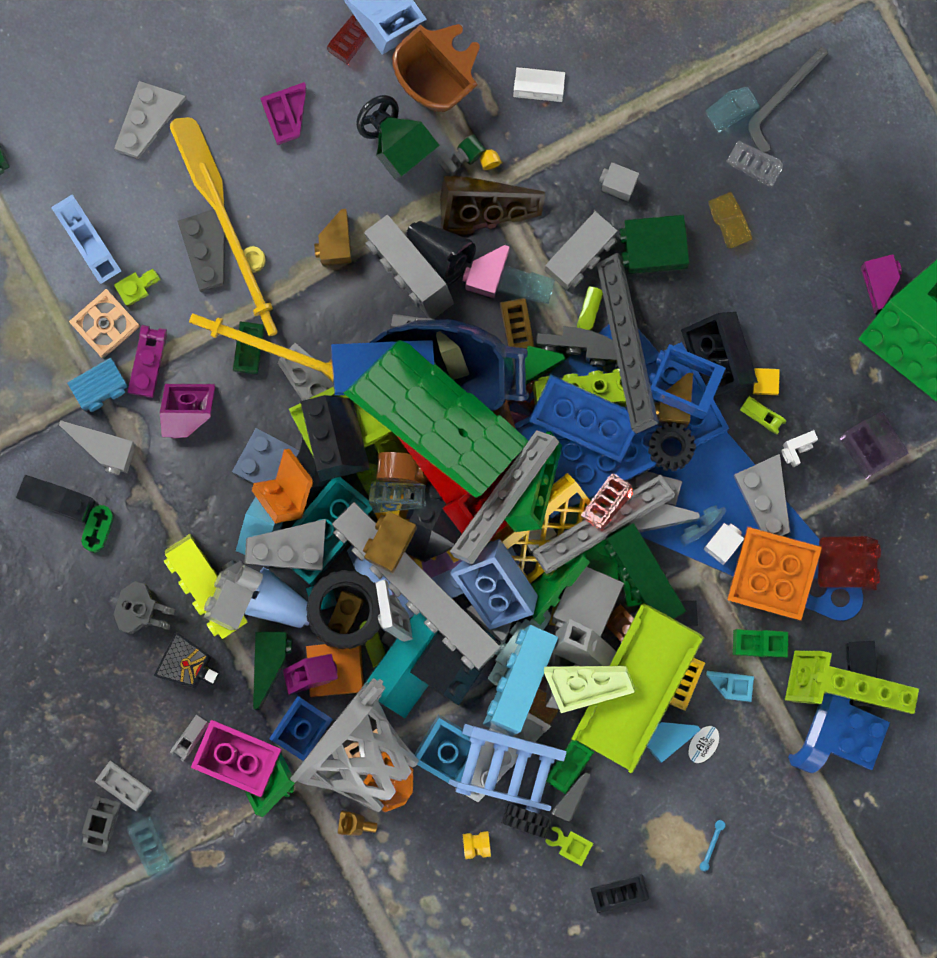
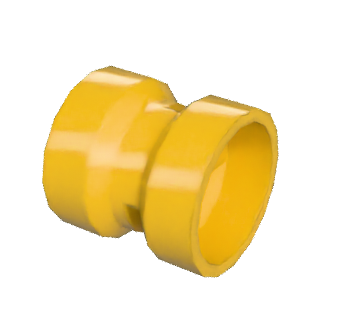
M488 831L480 832L479 835L463 834L465 859H473L477 855L491 857Z

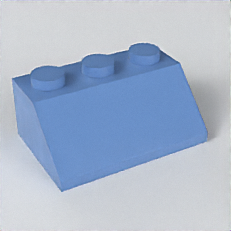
M500 539L487 543L473 564L462 561L451 571V575L489 630L534 614L538 595Z

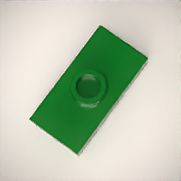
M577 740L570 741L564 750L566 751L564 761L557 760L546 782L565 795L594 753V751Z

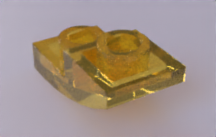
M732 192L708 201L715 224L720 225L727 248H733L752 240L746 220Z

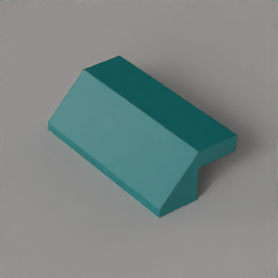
M420 612L417 615L414 614L410 619L413 639L403 642L397 638L366 681V683H370L373 678L377 681L381 679L383 681L382 685L386 688L378 701L403 718L407 717L428 687L427 684L410 673L435 636L424 624L427 619Z

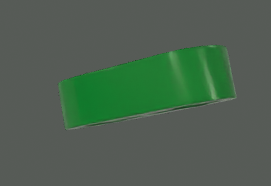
M105 505L95 506L91 510L82 535V545L90 552L96 553L104 548L113 524V512ZM105 510V515L108 516L107 521L102 520L99 528L97 527L99 519L95 516L97 513L101 514ZM98 530L97 539L100 540V543L90 547L91 543L87 539L88 537H93L95 531Z

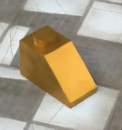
M341 209L318 235L319 243H314L315 257L320 258L322 265L351 263L348 215L346 209Z
M687 373L665 392L691 402L693 373ZM660 401L654 402L658 426H663L665 423L671 425L672 422H676L677 426L682 424L685 426L684 428L688 427L690 414Z

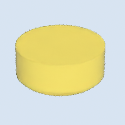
M254 246L243 250L252 273L260 271L266 262L263 251Z

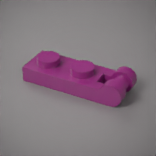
M141 326L128 387L129 394L149 398L154 397L167 337V329L159 328L154 330L150 329V326ZM148 339L156 340L155 347L147 345Z

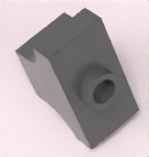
M95 796L92 807L88 809L82 830L83 841L81 846L108 852L122 802Z

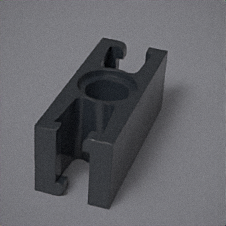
M875 641L846 643L847 671L877 678ZM850 699V705L854 707L876 706Z

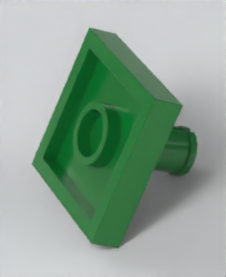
M282 753L278 757L263 796L259 797L245 791L257 816L264 817L283 796L288 797L294 791L295 783L290 780L292 774Z

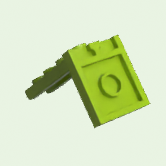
M794 651L785 696L786 701L822 704L825 692L905 713H915L918 688L831 667L832 653Z

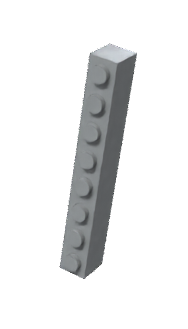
M353 503L332 524L336 529L333 533L341 542L345 543L348 541L354 547L351 551L363 561L366 554L363 552L365 544L369 538L374 539L378 530L375 529L376 523ZM405 552L394 574L371 563L372 566L369 569L379 579L384 576L390 582L388 588L397 597L402 594L408 600L405 605L415 615L420 612L427 619L424 624L434 634L439 631L445 637L442 642L451 651L457 649L463 655L461 660L468 668L472 670L475 667L479 671L500 650V646Z

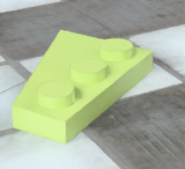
M626 666L544 667V674L561 713L635 692L634 684Z

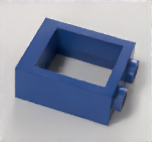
M669 344L666 352L661 350L655 364L660 366L657 374L651 372L649 377L653 399L704 420L726 368ZM669 359L710 376L699 405L658 389Z

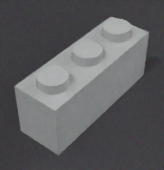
M595 211L545 265L544 271L564 289L567 290L571 285L576 287L584 278L582 273L587 268L592 269L601 259L599 257L600 253L604 249L609 251L617 242L615 239L617 230Z

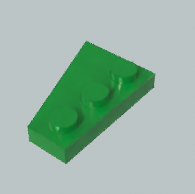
M585 552L548 574L544 572L540 578L531 583V586L538 595L532 617L540 626L546 619L543 615L551 605L555 607L559 603L560 599L558 597L565 587L572 586L590 563Z

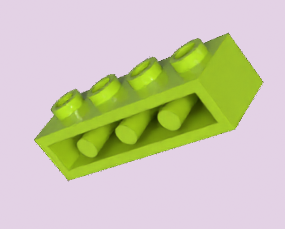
M619 368L613 370V373L603 374V371H593L588 373L587 376L567 374L561 378L615 404L627 407ZM550 376L541 377L538 381L534 382L535 406Z

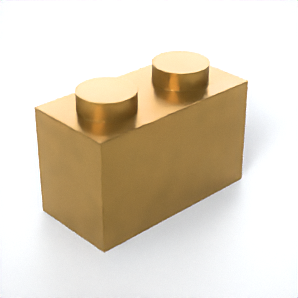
M388 511L386 516L381 515L375 526V529L378 531L374 539H368L363 552L366 553L364 558L367 561L394 574L417 527L415 524Z

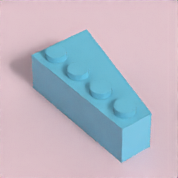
M532 625L519 631L515 641L518 644L514 653L510 654L507 660L506 673L499 680L496 688L497 693L488 707L483 725L510 736L521 732L544 675V667H547L557 642V636Z

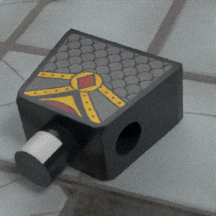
M175 632L154 676L196 689L200 680L214 685L220 672L208 666L212 656L181 634Z

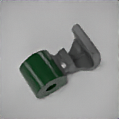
M472 134L458 145V151L453 153L451 159L446 153H441L437 162L448 176H456L457 170L464 162H467L469 165L473 164L481 158L482 153L486 149L477 137Z

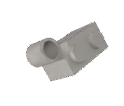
M246 565L241 567L238 574L229 570L220 573L214 584V587H216L215 593L205 603L204 610L206 613L204 618L229 630H237L253 593L262 581L263 574Z

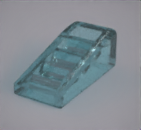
M372 482L369 504L375 513L423 508L426 487L424 484ZM411 493H415L414 500H410Z
M151 816L127 827V832L148 876L172 866ZM147 827H148L149 830H150V831H148V832H146V833H143V834H141V835H139V836L136 835V832H138V831H140V830H142V829H145V828H147ZM151 837L154 838V841L141 846L140 842ZM156 846L159 850L145 856L144 852ZM162 856L163 860L149 865L148 861Z

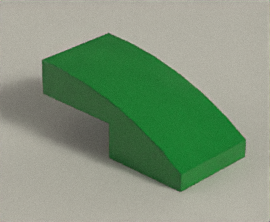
M735 629L733 630V655L788 657V632Z

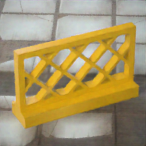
M566 473L552 486L540 540L528 539L530 531L514 532L507 525L491 541L500 539L507 550L514 544H522L520 556H512L514 561H519V568L522 572L525 561L536 562V567L530 574L526 575L523 572L529 583H531L545 571L534 556H526L527 544L539 545L540 547L550 541L545 540L547 528H559L557 535L559 536L564 532V529H570L582 522L584 512L595 514L599 511L577 482ZM578 493L581 497L579 507H568L569 499ZM554 511L561 512L560 523H548L549 515ZM567 512H578L576 524H565Z

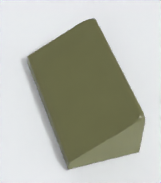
M436 332L440 353L450 378L455 380L468 376L469 371L460 347L442 332Z

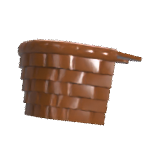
M459 24L435 31L427 30L422 25H419L396 46L392 57L395 76L404 91L419 104L435 112L450 110L478 85L471 75V69L479 52L480 45L477 42H472L465 51L455 50L452 46V40L463 32V27Z

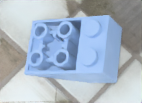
M344 0L381 54L395 48L419 25L424 27L427 20L413 0Z

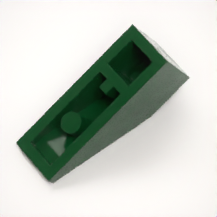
M255 632L253 709L255 710L262 708L287 661V654H292V638H288L286 632Z

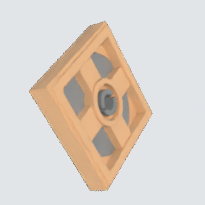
M107 289L69 321L102 359L140 327Z

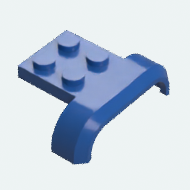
M824 692L822 704L818 705L804 745L799 752L790 754L788 757L791 766L808 773H814L825 764L830 753L866 769L873 770L890 722L850 705L849 698Z

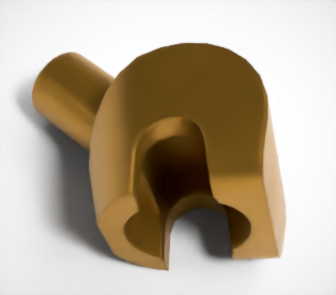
M341 811L338 826L339 835L360 836L363 831L376 832V822L365 821L364 816L357 813Z

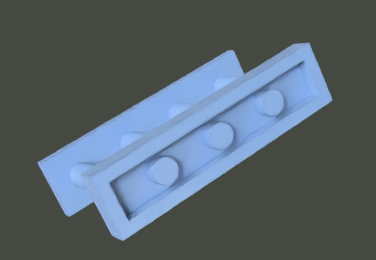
M464 725L462 734L470 736V742L472 743L461 781L449 779L448 784L457 787L455 792L471 796V792L504 799L526 805L525 810L539 814L541 809L551 810V806L542 803L541 798L551 763L554 764L555 759L564 761L566 751L480 727ZM485 741L494 743L493 748L495 750L485 787L472 785L471 782L481 746L485 745ZM511 747L517 749L516 754H518L508 793H503L494 789L505 751L508 752V748ZM532 753L540 755L539 760H541L531 799L519 797L518 792L528 757L531 758Z

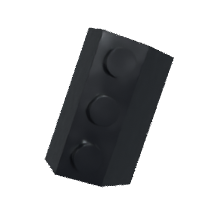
M737 312L716 313L681 329L687 352L726 368L714 397L739 391L758 383ZM699 372L707 386L710 376Z
M323 395L300 401L320 482L370 469L354 402L350 398Z
M483 629L498 645L501 643L497 638H495L493 635H491L489 632ZM437 631L410 673L459 706L485 665L479 671L475 667L472 670L468 668L461 660L463 655L457 649L451 651L442 642L445 637Z

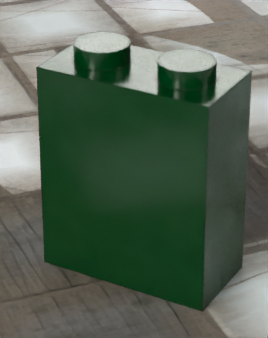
M684 215L624 220L623 228H619L620 243H625L626 252H622L624 267L628 269V274L688 268L689 256Z

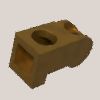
M342 591L328 627L334 632L349 634L365 599L347 591Z

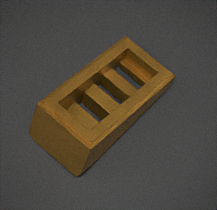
M526 299L500 302L508 346L525 349L528 346L534 347ZM521 308V312L508 314V309ZM523 318L522 322L510 324L509 319ZM514 328H525L524 332H518L513 334L511 332V329ZM527 337L525 342L513 343L515 338Z

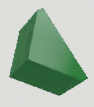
M528 346V356L525 358L526 385L563 364L565 361L563 354Z

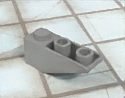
M569 619L556 631L555 636L558 639L553 649V654L580 666H610L616 651L592 629Z

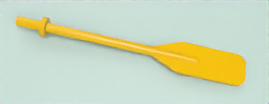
M176 118L170 123V130L194 186L217 214L256 305V308L253 310L254 316L261 317L268 336L276 335L278 331L269 312L273 309L272 304L265 303L224 208L222 178L201 129L193 118Z
M194 313L190 317L189 323L210 330L211 336L217 338L218 334L320 371L333 382L332 363L322 362L223 325V319L219 317L216 321Z

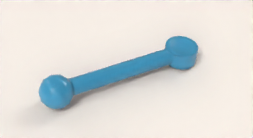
M722 820L715 823L716 830L704 861L699 865L702 871L709 869V860L720 831L725 828V823Z

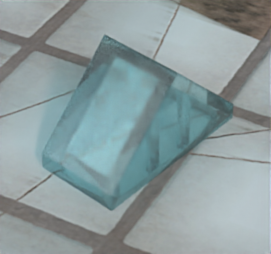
M747 86L729 91L705 112L717 132H720L758 110L760 105Z

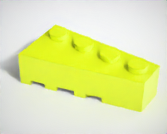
M188 534L165 550L167 559L164 560V563L171 573L175 571L181 578L178 581L179 585L186 595L191 593L196 601L192 604L201 616L206 613L204 606L210 596L213 597L216 587H214L218 575L212 570L207 558L194 543L195 540L191 534ZM243 616L238 629L248 623L245 616ZM212 621L207 623L214 636L219 634L222 639L236 631L229 630Z

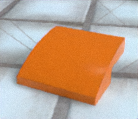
M326 644L306 646L307 658L332 654L333 661L337 665L338 679L330 683L311 688L310 697L358 693L364 686L361 645L352 649H337Z

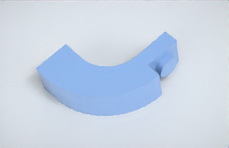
M73 194L51 207L100 284L121 272Z

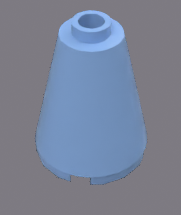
M263 567L260 570V573L263 574L262 581L253 593L245 615L297 628H302L303 625L308 626L309 622L306 617L307 601L269 569Z

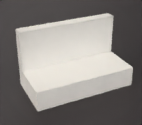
M516 67L513 97L562 102L565 72Z

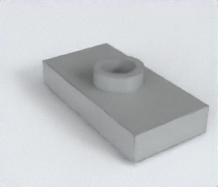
M112 761L108 762L95 780L97 784L135 811L139 810L152 792L150 788Z

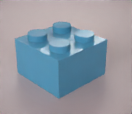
M438 714L414 754L419 760L417 765L449 783V779L461 781L472 743L470 742V736L462 734L463 728Z

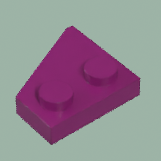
M305 82L260 98L277 145L301 136L307 89Z

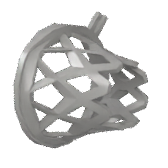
M373 678L370 683L367 682L291 776V781L336 791L376 812H379L384 807L380 800L386 801L392 798L396 790L390 779L406 780L412 772L409 766L415 767L419 760L401 740L383 712L378 700L386 687L382 685L383 681L381 679L377 681ZM369 716L376 720L378 734L373 733ZM346 740L358 742L360 757L348 758L342 743ZM380 751L386 752L390 756L394 767L385 765ZM331 754L333 755L334 759L326 760ZM318 770L340 771L343 779L329 780ZM371 774L378 787L367 786L359 775Z

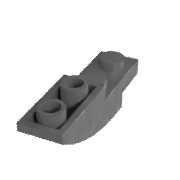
M563 326L562 335L538 333L536 348L552 352L565 350L566 354L581 355V352H586L585 362H590V365L593 367H605V364H614L615 368H619L613 340L604 335L569 326Z

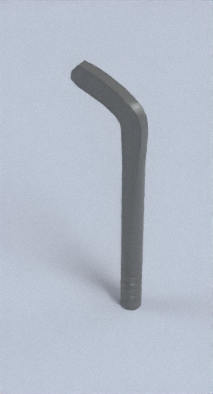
M821 47L750 119L748 130L755 146L761 153L770 151V146L760 130L761 122L828 54L824 47Z

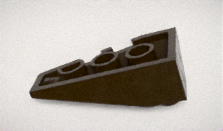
M443 176L440 195L441 229L458 235H467L474 233L476 229L484 227L489 229L497 227L496 224L507 221L514 223L542 216L546 194L544 191L472 177Z

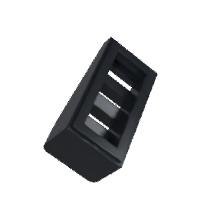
M642 874L590 888L597 913L633 905L649 899ZM631 883H636L639 896L635 897ZM623 885H625L629 897L626 900L621 888ZM611 888H615L618 902H614ZM605 890L608 905H604L601 891Z

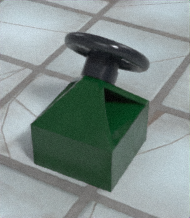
M380 95L369 100L361 108L357 116L356 127L362 137L366 139L378 138L376 157L392 177L396 179L406 174L440 145L421 121L398 118L399 106L393 97ZM381 103L378 110L374 111L372 115L366 116L372 107ZM389 105L392 108L391 116L386 112ZM372 124L377 131L369 132L364 128V125Z

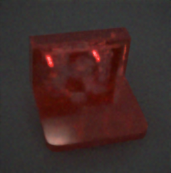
M868 536L822 537L820 539L819 546L822 547L818 568V584L820 587L877 590V584L880 581L877 562L881 555L878 540Z

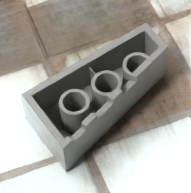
M388 215L364 232L367 238L365 245L373 255L376 253L381 258L379 261L384 269L394 274L396 283L402 290L405 289L409 293L408 296L416 307H420L427 318L435 319L454 304L446 283Z

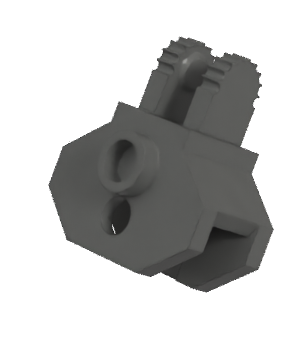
M134 581L121 590L113 615L119 630L134 634L144 626L151 627V625L169 630L170 624L168 622L158 621L153 618L156 610L162 611L164 614L174 615L176 609L158 604L157 601L153 600L149 587L146 584ZM131 603V608L126 610V605Z

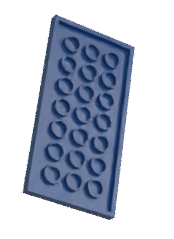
M682 342L674 345L677 348L687 351ZM660 353L645 360L648 378L651 372L657 374L660 366L655 363ZM669 359L658 389L666 391L687 373H693L691 403L699 405L706 388L699 372ZM714 399L704 420L690 414V423L687 428H684L685 430L689 428L691 431L690 435L694 436L696 447L729 430ZM531 416L514 424L516 430L528 441L536 430L543 433L549 431L529 421ZM656 424L637 434L635 433L622 462L552 432L562 445L553 484L568 473L581 487L586 496L592 499L656 467V462H652L650 459L651 454L648 453L651 436L659 426ZM668 438L662 443L663 451L670 456L678 455L681 452L682 447L677 439ZM578 493L569 499L568 507H576L580 504L581 497ZM554 511L549 515L550 519L560 515L561 512Z

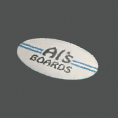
M707 726L702 728L691 740L689 757L693 762H704L715 752L719 743V733L715 727Z

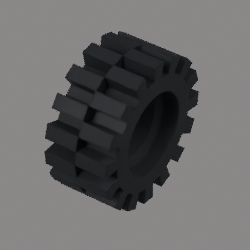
M672 422L671 425L665 423L662 427L659 426L653 432L649 441L648 453L651 454L650 459L652 462H656L658 468L662 466L665 471L668 469L676 471L678 468L682 469L686 464L688 465L696 449V444H694L695 438L690 435L691 431L689 428L685 430L684 425L677 426L676 422ZM668 438L677 439L682 447L681 452L675 456L666 454L662 448L664 440Z
M508 804L501 823L545 838L552 819Z

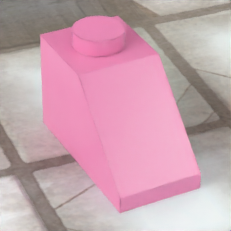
M504 245L474 260L471 268L466 267L462 280L466 282V290L491 298L495 297L509 254V246Z

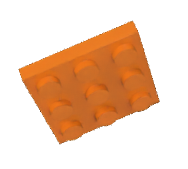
M747 526L727 600L801 620L822 547Z

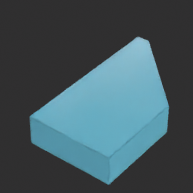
M706 671V676L725 699L751 702L754 676Z

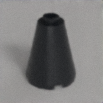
M423 221L412 223L406 232L409 241L443 281L448 284L455 282L464 274L463 266L466 262L471 264L476 253V244L470 239Z

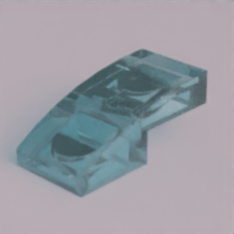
M505 266L497 291L548 304L555 279L533 272L529 274Z

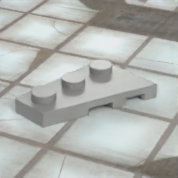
M139 81L116 142L115 151L139 159L157 137L156 134L164 124L168 123L172 118V114L179 105L184 103L186 97Z
M780 454L735 474L736 483L759 530L781 536L790 533Z

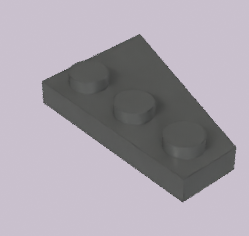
M215 210L178 220L177 222L200 292L224 285L225 233Z

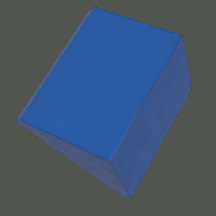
M297 696L269 739L304 761L333 719Z

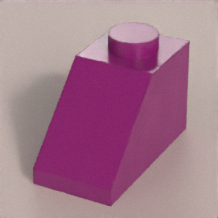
M893 254L865 261L861 266L874 314L880 313L897 285L900 275H902L901 265L898 260L895 261Z
M332 654L306 658L283 670L288 694L315 688L338 679L337 665L333 661Z

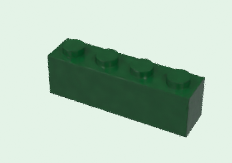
M634 523L604 540L606 543L604 549L610 559L615 558L619 565L617 571L624 581L628 580L633 588L630 590V593L637 603L641 602V604L649 605L673 619L686 612Z

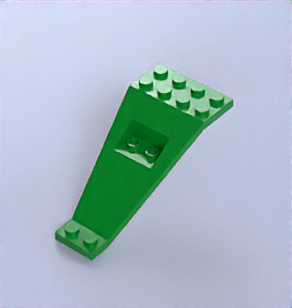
M937 260L891 298L858 338V340L936 402Z

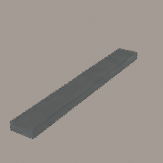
M616 253L597 263L630 424L632 431L637 434L658 424L623 259L621 255Z

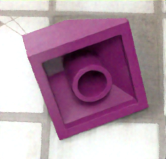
M165 384L160 408L162 437H188L211 417L215 384Z

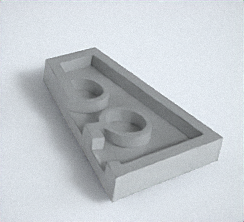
M296 343L289 348L295 352L312 357ZM282 357L279 358L278 365L302 401L334 386L333 382L322 372Z
M326 519L247 538L244 564L321 571Z

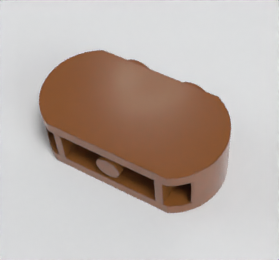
M398 452L379 453L376 479L391 486H401L404 489L425 490L429 479L410 454Z

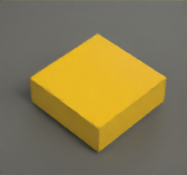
M754 368L758 383L753 384V394L778 395L779 369Z

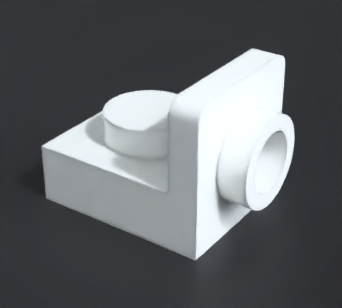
M814 430L783 444L782 454L787 464L791 463L792 467L800 464L796 450L799 453H803L814 448L812 443L818 440Z

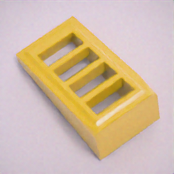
M693 658L690 666L695 667L696 671L687 670L685 674L692 677V681L689 682L682 679L680 683L689 687L688 691L686 692L679 688L676 691L677 694L685 697L684 701L673 697L670 705L686 711L705 662Z

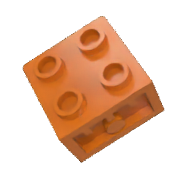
M284 449L276 479L254 483L252 492L275 524L302 519L310 488L312 487V478L292 451Z

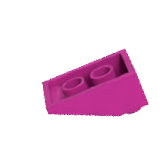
M210 720L191 768L262 797L282 749L222 723Z

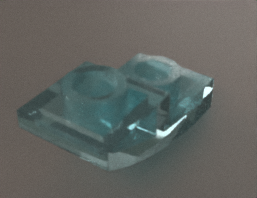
M717 505L704 510V515L699 518L702 527L699 528L696 524L684 529L685 534L680 537L683 547L707 534L726 513L725 507L718 509Z

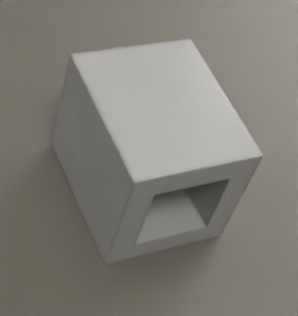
M611 162L609 169L604 168L599 180V182L603 183L601 191L629 202L639 173Z

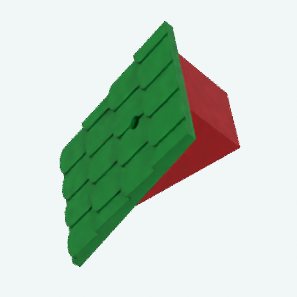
M401 340L394 343L343 392L399 438L446 504L468 493L475 498L482 495L528 443V440L501 415H495L477 397L467 393L436 364L432 365L410 344Z

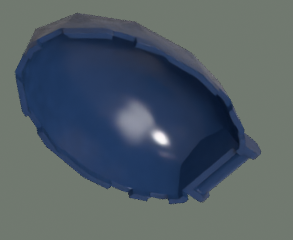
M451 319L418 320L385 330L369 342L432 340L434 362L449 376L436 338V332L440 331L460 347L469 375L454 381L467 393L473 394L491 411L501 407L506 399L525 401L529 398V393L526 391L525 358L528 356V350L505 346L498 337L478 326ZM512 358H515L516 389H511L514 369Z

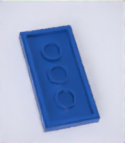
M432 340L403 341L410 344L428 362L434 365ZM396 342L331 344L334 395H345L343 392Z
M551 374L529 419L531 423L619 462H622L635 435V432L632 431L626 408Z

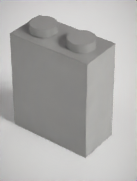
M586 567L573 585L566 587L554 613L552 623L556 624L555 627L559 629L570 619L592 629L601 637L624 583Z

